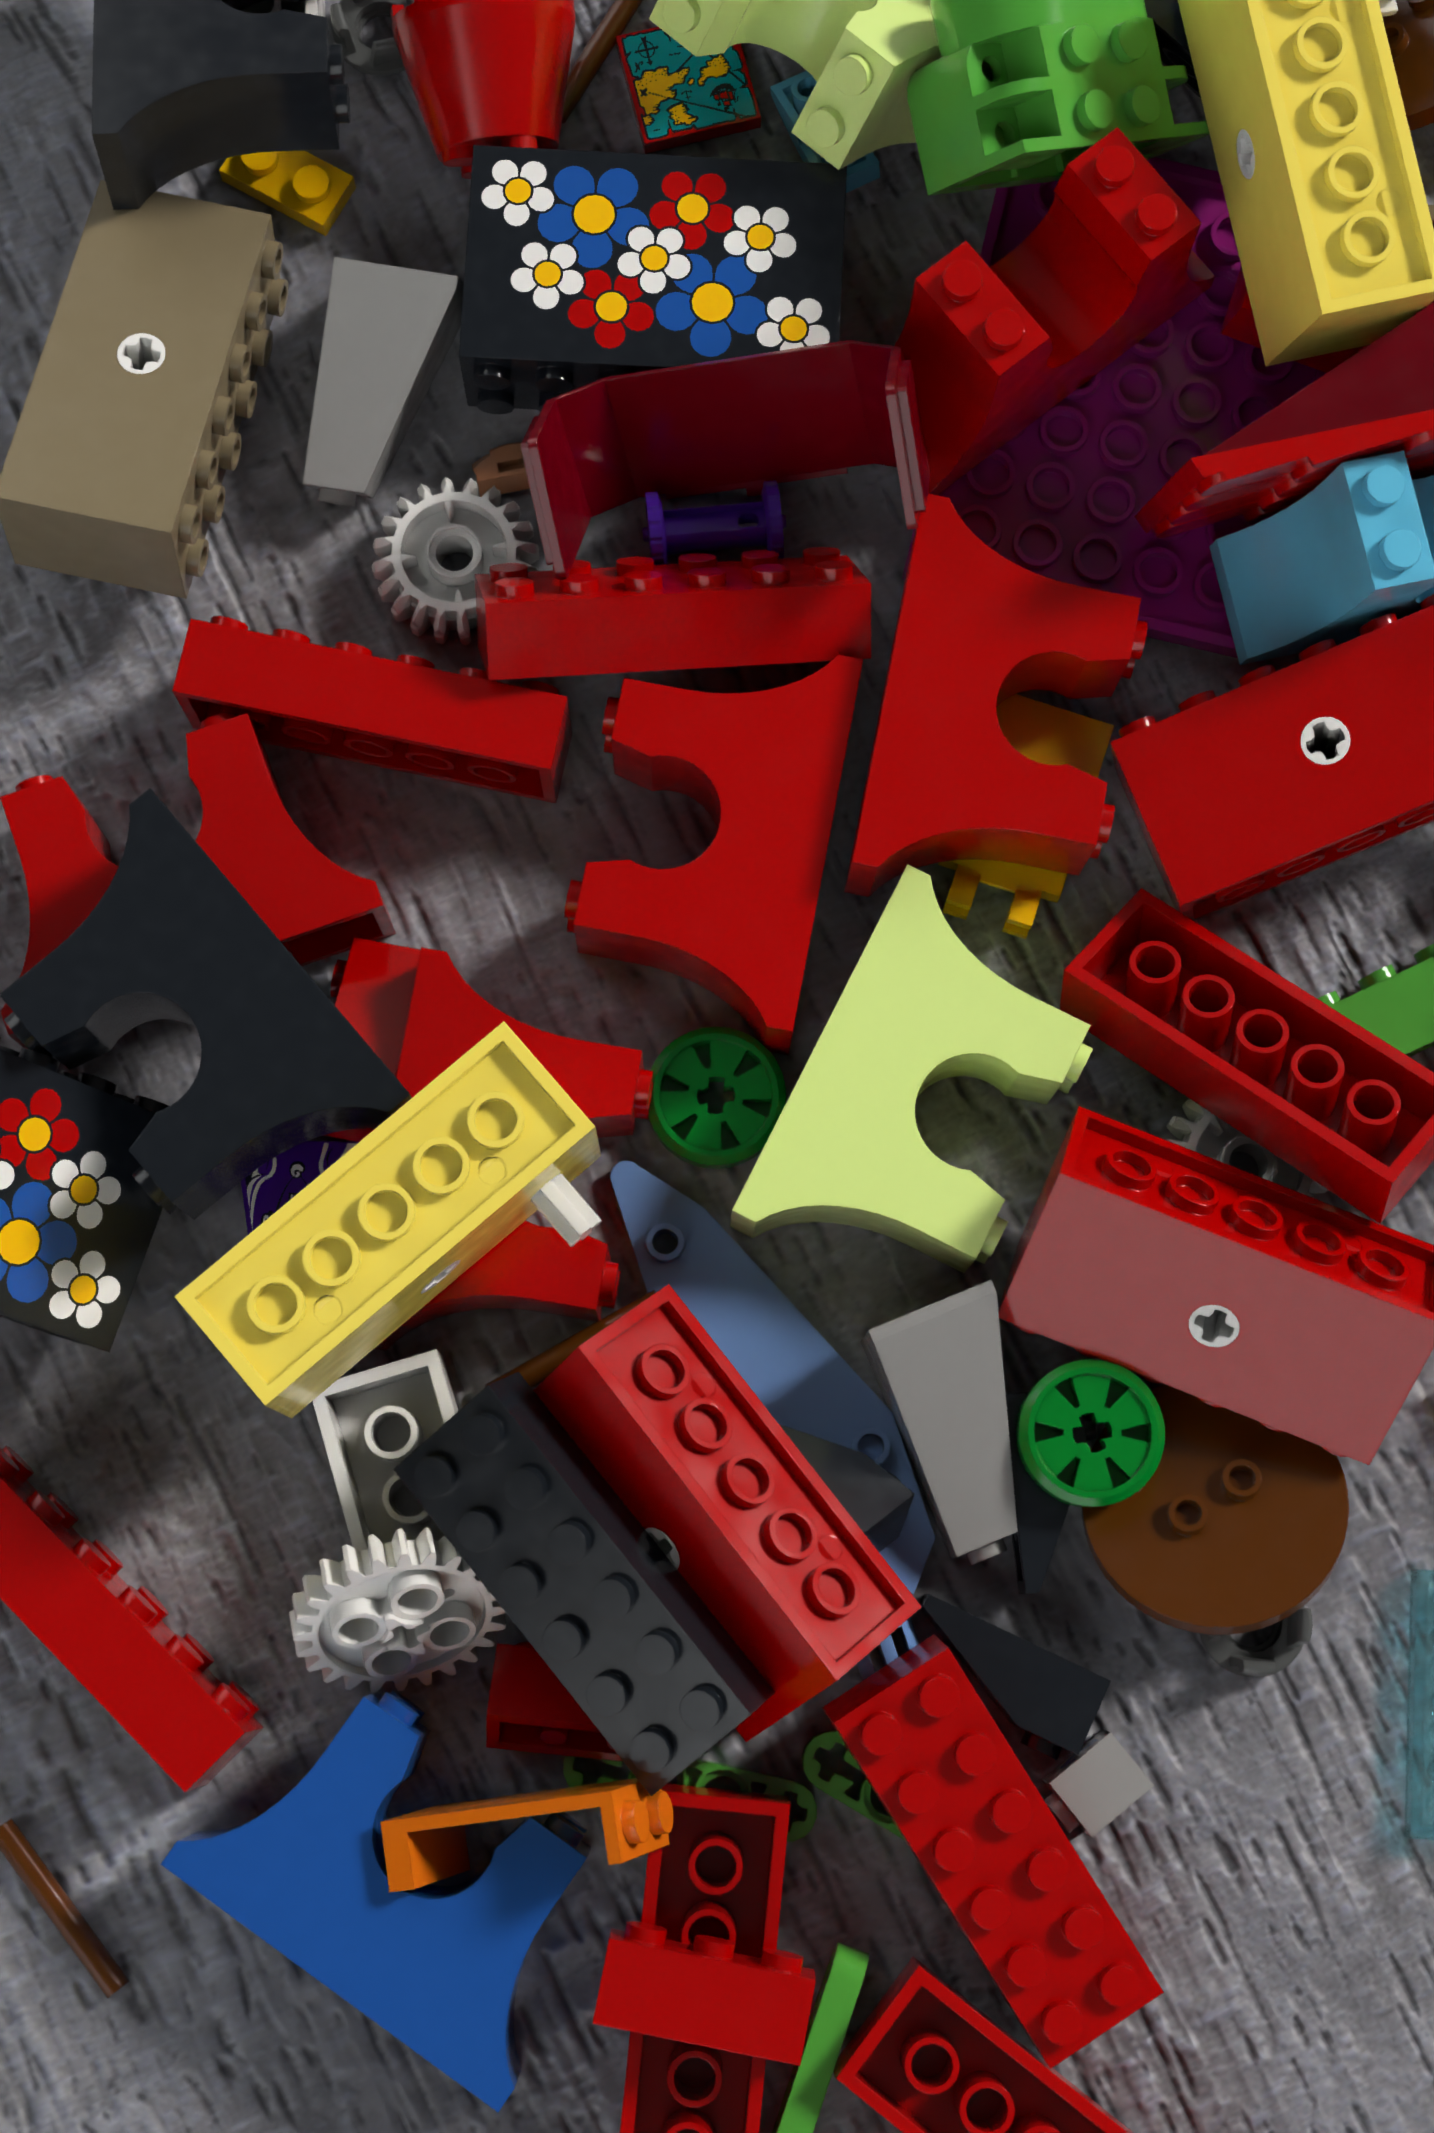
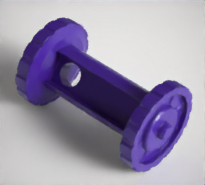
M776 480L763 482L761 501L663 510L658 492L645 493L647 527L642 528L643 541L649 542L650 558L654 560V565L667 564V555L765 546L766 550L779 553V559L784 558L783 529L787 527L786 515L781 513L780 495ZM745 523H757V524H758L757 526H749V527H740V526H739V524H745Z

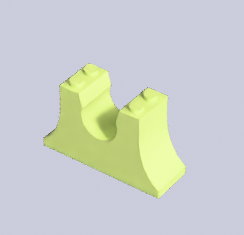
M657 0L649 20L696 57L722 54L732 45L751 43L776 50L807 70L817 83L791 133L836 169L840 170L880 148L903 143H917L907 99L908 82L911 75L917 69L941 58L930 0Z
M907 864L732 1209L730 1227L754 1238L766 1231L797 1223L822 1222L844 1224L891 1237L962 1273H965L975 1260L985 1264L988 1257H991L1008 1223V1221L997 1216L1005 1199L971 1170L949 1165L930 1151L921 1138L916 1124V1099L926 1088L937 1081L949 1077L968 1076L990 1083L1005 1096L1047 1105L1057 1090L1068 1094L1073 1083H1076L1093 1050L1092 1047L1082 1043L1091 1025L1021 991L981 963L965 947L946 921L933 891L931 875Z

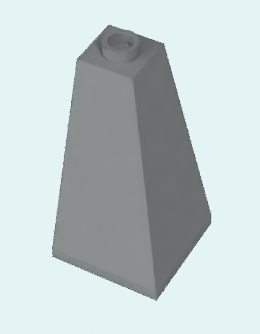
M334 257L302 483L312 489L319 490L318 501L355 507L356 496L368 498L375 496L461 327L464 283L458 276Z
M989 1280L868 1330L861 1340L886 1404L894 1415L903 1445L951 1558L967 1554L971 1565L1006 1551L1007 1548L1003 1538L1018 1532L997 1292L992 1280Z

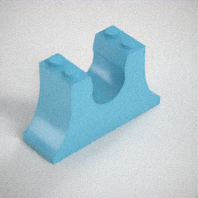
M1404 451L1343 462L1313 491L1296 503L1259 523L1216 539L1209 548L1239 664L1244 665L1301 653L1306 648L1328 639H1334L1336 644L1339 645L1361 636L1359 629L1375 618L1395 613L1397 619H1401L1422 610L1420 603L1434 594V476L1412 480Z

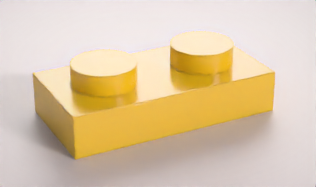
M307 151L259 152L226 158L219 169L223 182L324 236L328 234L356 189L354 176Z

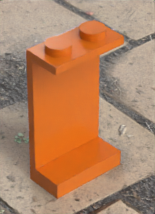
M634 1778L440 1804L381 1821L380 1825L389 1893L414 1890L470 1870L465 1825L600 1807L608 1865L622 1864L670 1845L668 1833L673 1828L674 1819L672 1803L669 1795L662 1791V1788L650 1796L638 1779Z

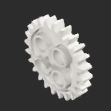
M426 1527L415 1540H407L403 1529H397L393 1535L392 1542L383 1544L377 1536L372 1534L368 1536L367 1549L359 1551L347 1544L342 1546L344 1560L337 1562L330 1559H321L319 1561L321 1576L304 1575L302 1578L304 1591L293 1593L292 1595L294 1610L289 1612L297 1657H305L306 1668L309 1672L322 1669L323 1681L326 1683L343 1676L345 1689L347 1690L353 1689L363 1680L369 1681L371 1693H376L385 1681H394L398 1691H404L408 1679L415 1677L424 1685H430L432 1682V1672L441 1670L453 1676L456 1674L454 1662L458 1659L474 1663L478 1661L476 1646L493 1647L496 1644L493 1631L506 1628L504 1617L506 1612L445 1535L439 1541H433L431 1528Z

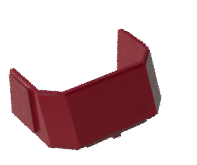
M846 340L605 377L546 400L539 416H534L521 442V451L546 564L554 565L557 579L569 576L591 517L634 499L645 497L647 492H658V495L666 494V499H674L746 488L747 496L751 497L761 495L764 481L776 480L778 484L848 473V467L879 464L897 467L907 530L918 528L919 513L926 512L930 469L911 360H904L901 347Z

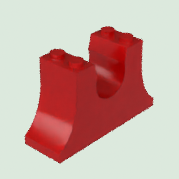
M1118 127L1067 164L1054 189V201L1045 217L1027 238L1004 258L989 267L967 241H964L915 278L908 317L895 346L901 347L904 360H911L930 469L928 494H940L1212 286L1215 278L1214 274L1192 250L1202 222Z
M928 494L926 512L919 513L918 528L914 532L844 892L869 897L879 887L903 874L907 864L914 868L954 860H994L1079 876L1089 858L1098 859L1102 843L1107 844L1115 812L1114 805L1104 804L1108 783L1069 764H1043L1019 753L1004 736L998 722L996 707L1007 698L1029 690L1051 691L1068 699L1111 697L1121 677L1131 678L1135 660H1140L1143 653L1148 622L1138 620L1141 598L1073 585L1025 569L1004 558L980 540L963 522L949 497Z
M837 655L826 666L799 681L773 689L748 693L702 692L628 678L623 679L620 698L608 697L602 725V734L605 735L604 752L613 754L614 774L650 791H675L695 799L711 815L717 827V834L707 850L698 858L675 868H650L637 864L632 860L586 862L582 881L571 880L564 912V918H568L567 932L575 933L578 953L649 966L688 979L711 991L737 1011L749 1024L759 1042L770 1052L789 1055L863 659Z
M232 712L220 713L202 721L199 725L200 729L186 733L188 773L200 794L203 808L202 824L195 841L301 966L350 950L354 937L377 941L396 934L376 882L355 875L332 862L295 825L285 807L266 749L248 713L239 716ZM50 775L31 777L17 784L15 787L16 792L0 797L20 856L29 898V940L20 977L55 950L85 921L105 894L119 867L112 863L109 841L63 776L54 779ZM7 1003L0 1010L3 1021L13 1012ZM4 1021L8 1035L20 1046L28 1049Z
M421 947L396 1075L398 1081L409 1092L411 1097H414L505 1021L595 1125L598 1138L633 1135L636 1118L648 1120L654 1085L652 1082L653 1071L644 1069L642 1050L564 1037L522 1023L503 1013L477 994L461 977L446 951ZM525 1220L374 1349L386 1351L402 1336L424 1323L458 1312L477 1309H521L597 1322L601 1319L603 1307L615 1308L621 1275L619 1263L611 1262L608 1244L587 1236L573 1247H570L554 1227L539 1226Z

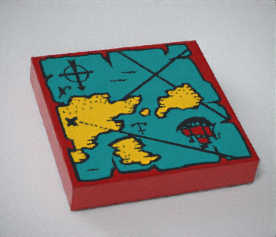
M659 27L616 36V48L645 154L761 128V115L741 43L730 46L722 54L696 57Z

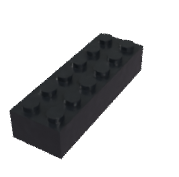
M519 1372L487 1385L393 1469L650 1796L654 1795L742 1723L775 1693L773 1688Z

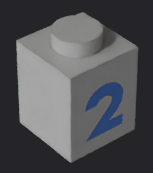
M1103 1729L1082 1746L1079 1755L1073 1753L1042 1779L1052 1792L1044 1801L1055 1818L1067 1832L1070 1833L1079 1826L1083 1833L1090 1837H1094L1154 1786L1115 1736Z

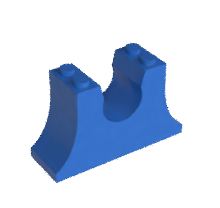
M392 1690L391 1693L386 1692L383 1696L378 1692L363 1696L312 1769L278 1803L250 1822L227 1829L198 1831L178 1840L160 1865L485 2104L499 2112L515 2089L522 2069L514 2037V2005L524 1959L536 1933L589 1855L591 1846L582 1840L587 1829L565 1812L552 1813L549 1816L547 1814L529 1816L501 1840L494 1850L487 1869L472 1880L454 1886L428 1884L414 1890L389 1893L380 1822L386 1820L389 1805L398 1788L415 1773L430 1730L419 1723L425 1712L395 1690Z

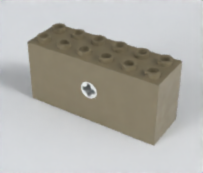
M100 180L0 474V520L15 564L187 599L193 576L202 577L207 565L209 542L205 537L210 522L219 523L223 513L225 487L221 485L226 469L234 471L239 461L241 434L238 433L242 417L250 419L255 409L257 383L254 381L258 366L267 367L271 357L273 333L270 330L273 317H282L287 304L288 281L280 279L283 244L275 241L271 214L155 191L139 209L113 210L106 182Z

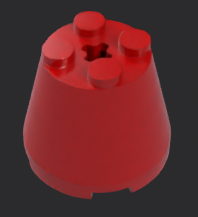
M414 0L413 4L405 8L404 5L391 6L393 38L438 160L443 162L444 166L461 167L462 178L471 179L473 145L558 149L576 21L574 0Z

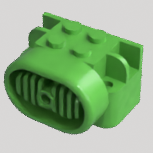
M930 0L941 58L917 69L911 75L907 86L908 105L928 196L1059 181L1068 163L1116 127L1124 133L1146 160L1210 134L1207 121L1174 124L1168 91L1188 81L1187 70L1184 65L1162 66L1153 18L1147 17L1144 0Z

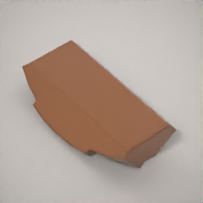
M521 442L509 443L489 450V454L472 464V470L476 474L480 497L493 486L500 490L501 494L530 489L521 451Z

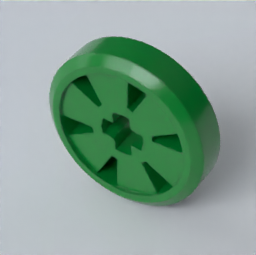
M704 1027L687 1032L666 1046L651 1068V1071H653L652 1082L654 1083L648 1114L651 1127L659 1141L669 1152L680 1160L697 1167L707 1169L730 1168L743 1164L759 1155L786 1104L785 1081L776 1059L761 1042L736 1029ZM711 1082L723 1083L724 1092H733L734 1101L725 1102L722 1113L719 1114L709 1113L708 1103H698V1094L708 1093L709 1083Z
M1078 1360L1055 1368L1043 1376L1030 1389L1018 1414L1016 1440L1018 1452L1026 1471L1044 1492L1069 1505L1088 1508L1102 1507L1131 1497L1151 1479L1163 1454L1165 1425L1155 1396L1148 1386L1134 1373L1120 1365L1103 1360ZM1082 1415H1090L1093 1424H1105L1107 1428L1108 1438L1098 1440L1101 1446V1450L1098 1452H1091L1087 1443L1081 1442L1076 1444L1073 1438V1429L1082 1427L1079 1419Z

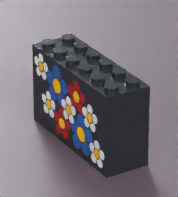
M473 145L459 361L467 405L478 407L479 410L490 414H507L514 409H533L541 412L546 400L605 377L839 342L847 166L838 170L830 163Z
M0 1046V1317L59 1338L110 1353L163 1209L162 1205L158 1206L133 1177L132 1173L139 1169L141 1165L129 1152V1148L155 1113L169 1106L136 1095L135 1099L115 1093L117 1089L116 1084L88 1073L79 1072V1075L76 1076L59 1070L60 1061L33 1050L30 1051L26 1048H21V1051L18 1052Z

